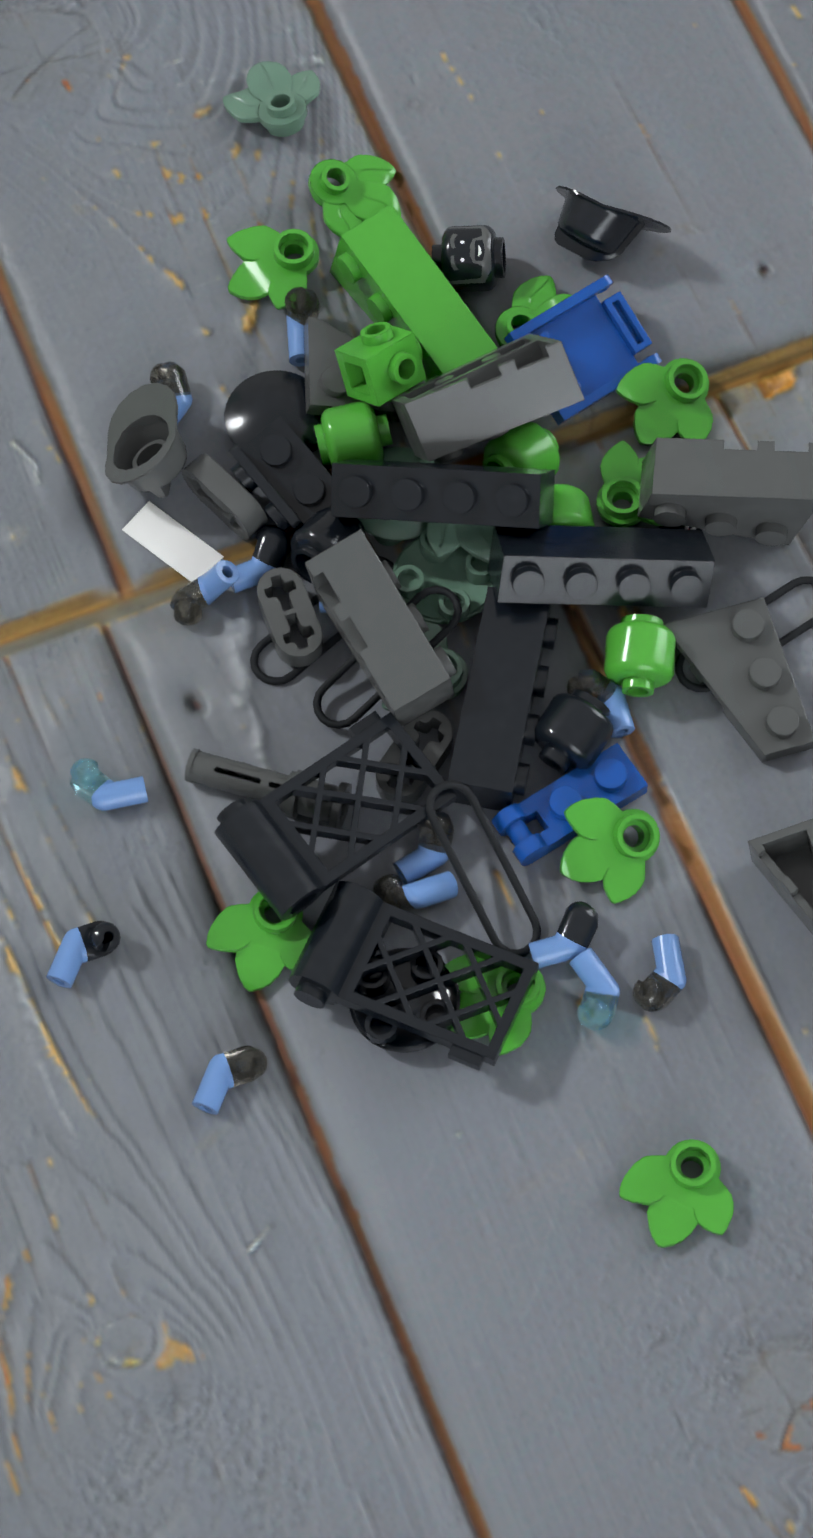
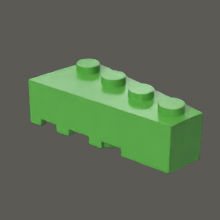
M392 204L384 207L341 235L330 273L373 323L387 322L392 326L414 332L422 348L421 360L427 378L424 380L425 382L498 348Z

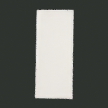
M150 501L122 529L196 586L198 585V577L205 574L224 557Z

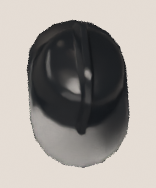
M556 187V190L565 198L554 240L559 246L584 259L600 262L609 261L620 256L641 230L657 233L671 232V228L660 221L602 204L568 187Z

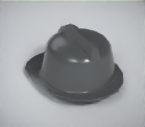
M160 383L143 385L131 392L118 405L109 425L105 475L112 483L121 485L128 483L136 490L152 492L160 498L169 495L171 481L181 472L187 460L186 445L177 429L178 404L176 395L167 385Z

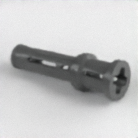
M194 748L187 761L185 781L260 800L302 772V770L292 771L290 775H286L245 762L200 751V749ZM318 780L313 781L307 786L317 788ZM326 782L324 784V789L352 794V784L341 782L339 786ZM291 796L278 806H281L282 812L287 817L296 818L300 814L313 818L315 799ZM322 801L319 820L329 822V827L341 829L349 805Z

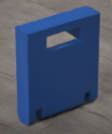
M609 274L511 331L504 338L506 343H510L531 333L562 342L585 400L551 413L558 426L615 392L620 380L634 367L643 363L659 365L662 362L658 353L646 357L640 363L635 359L634 356L649 347L652 341L621 291L607 298L602 303L598 300L596 295L605 292L614 283Z

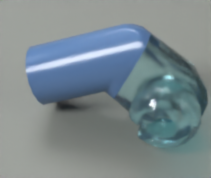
M89 758L80 759L71 766L70 774L72 778L70 779V785L74 793L98 810L108 811L148 802L143 776L114 782L99 771L96 761Z
M588 948L572 959L569 964L586 986L581 1004L577 1010V1017L584 1027L596 1031L606 1028L614 1019L620 996V987L594 950Z

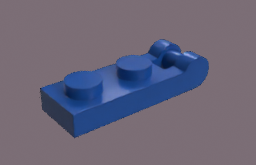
M616 743L601 752L590 768L573 769L520 803H514L505 807L493 817L491 823L501 836L507 835L515 846L512 851L522 866H527L577 836L564 816V810L571 804L579 800L597 797L606 798L621 809L647 793L648 784L619 744ZM537 819L544 831L532 834L526 824Z

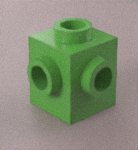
M377 322L364 327L358 337L334 350L347 395L378 407L386 402H391V399L409 391L410 388L427 379L421 360L422 348L414 332L392 326L387 322Z

